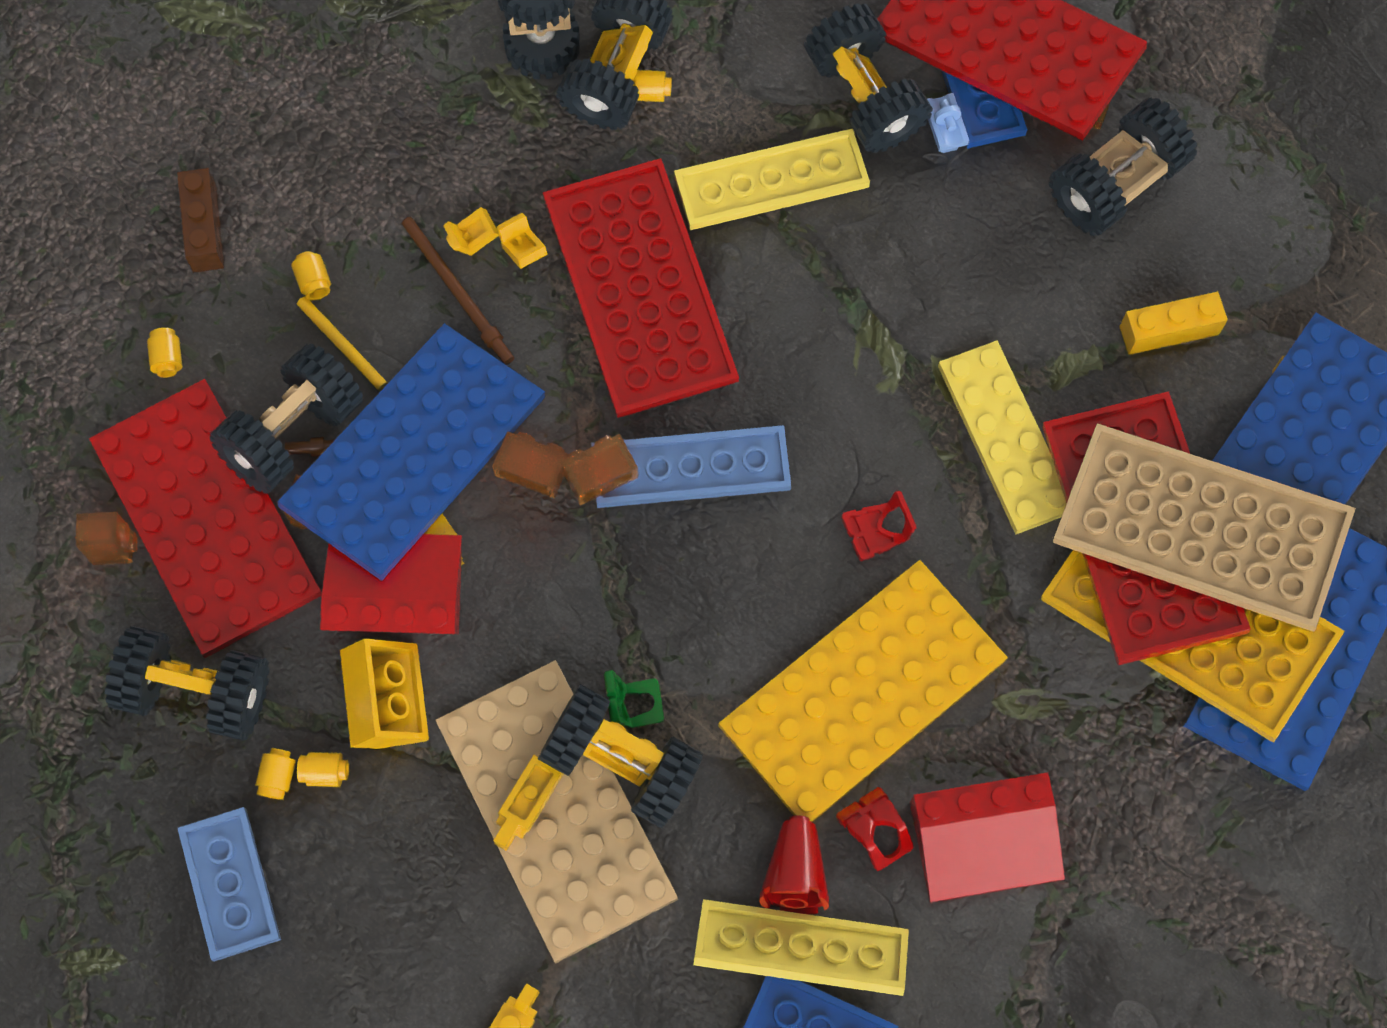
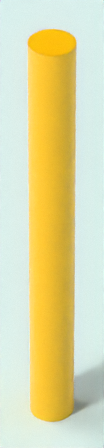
M306 296L298 300L297 306L378 391H381L388 382L310 300L306 299Z

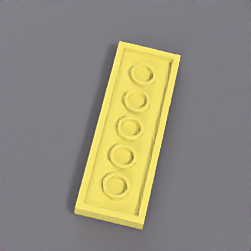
M853 128L674 170L675 181L690 230L869 188L870 185Z
M998 340L940 361L938 368L1015 535L1061 518L1067 503L1050 450Z
M703 899L694 965L903 996L906 980L909 929Z

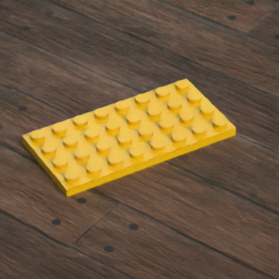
M1073 550L1042 594L1041 600L1110 642L1083 554ZM1244 608L1251 628L1249 634L1139 660L1274 743L1345 631L1322 617L1319 618L1317 627L1313 632Z
M919 560L720 721L718 727L794 816H806L811 822H814L1001 666L1008 657L924 563Z

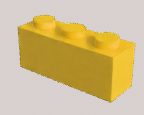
M1217 291L1126 311L1119 327L1128 355L1217 336L1228 319Z

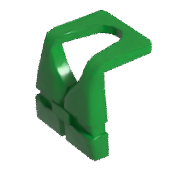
M613 670L605 671L606 696L610 700L608 707L610 722L619 723L624 728L630 729L664 721L660 685L656 678L625 684ZM650 694L655 701L654 707L646 713L630 718L624 703L625 695Z

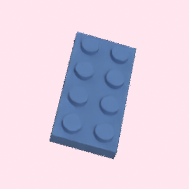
M242 807L179 827L178 832L211 960L215 962L281 940L247 809Z

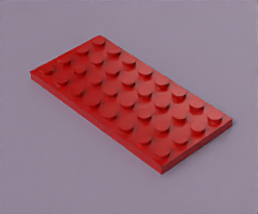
M891 0L877 18L886 32V43L1082 141L1147 48V41L1062 0Z
M661 158L543 192V198L617 418L739 382L738 372Z
M206 379L89 438L204 658L322 596L319 586L268 493L259 492L254 486L250 487L246 484V481L243 478L240 479L233 469H229L226 465L227 462L221 459L218 455L219 452L213 448V442L210 441V433L226 419V416Z
M1169 391L1043 422L1042 428L1066 503L1097 424L1190 454ZM1082 553L1117 665L1249 634L1251 630L1242 607Z

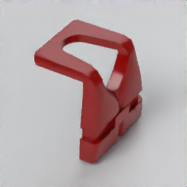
M900 490L895 491L887 503L863 507L860 511H847L841 516L848 536L853 538L851 543L860 561L871 559L877 553L880 555L907 542L916 529L914 519ZM900 507L905 517L902 533H894L882 528L886 515Z
M877 787L861 797L859 802L855 801L836 814L838 822L844 828L847 827L849 833L867 849L872 865L877 871L887 867L914 848L905 822L881 787ZM876 826H890L897 829L899 845L892 854L883 855L874 843L873 836Z

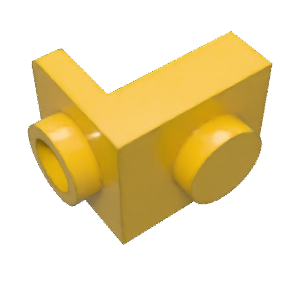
M482 207L458 224L448 221L443 225L448 234L446 240L451 248L470 256L499 236L488 211Z
M523 213L497 226L503 250L520 269L547 255L545 245L531 231L527 217Z

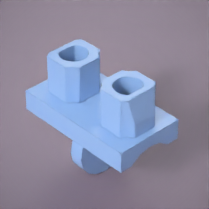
M949 93L935 99L928 98L927 100L933 108L932 116L928 121L938 151L946 153L968 145L969 137L954 93Z

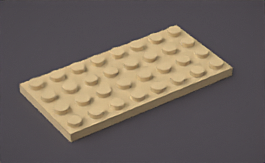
M1097 424L1055 533L1053 543L1314 632L1356 508Z
M556 660L436 719V723L493 838L496 837L501 828L496 824L499 810L532 756L536 755L539 757L554 726L573 696V692ZM584 755L580 757L569 776L563 774L541 813L524 838L521 839L516 836L507 851L498 847L555 964L678 900L636 815L631 812V805L614 772Z

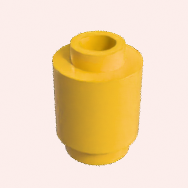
M637 70V74L632 81L634 82L633 86H637L639 90L638 101L664 102L665 96H671L672 78L666 77V71Z
M311 251L298 254L291 267L300 292L306 296L307 300L311 301L326 297L330 293L331 281L321 255Z
M171 328L154 329L149 333L150 338L147 339L150 371L163 378L175 376L183 367L179 337L176 336L175 330Z
M271 748L270 754H262L255 786H258L257 795L278 800L284 799L285 792H289L296 760L290 758L291 752Z
M308 752L307 755L299 756L297 764V779L299 783H306L307 786L340 787L343 780H348L349 761L343 760L342 753Z

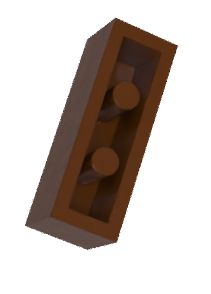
M209 168L177 172L185 258L193 273L223 269L224 259L217 188Z

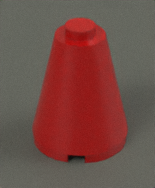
M791 816L789 820L782 823L760 892L759 902L764 908L770 909V905L780 907V911L808 915L818 914V907L823 906L824 911L829 908V894L817 828L806 816Z

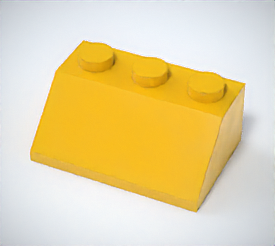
M364 638L341 649L340 656L351 748L380 749L428 741V726L417 643Z

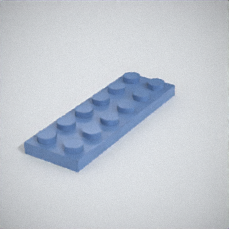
M784 425L591 443L597 508L791 490Z

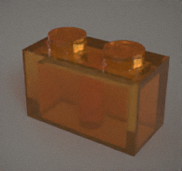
M507 431L492 466L496 477L555 498L568 469L569 458L568 453H565V450L556 444L547 443V445L535 442V439L526 433L518 432L516 435Z
M620 434L614 437L605 436L596 441L593 447L585 451H573L561 462L562 472L580 506L638 478V467Z
M118 512L77 514L76 547L92 565L132 563L133 552H137L138 548L137 535L129 528L128 523L122 519Z

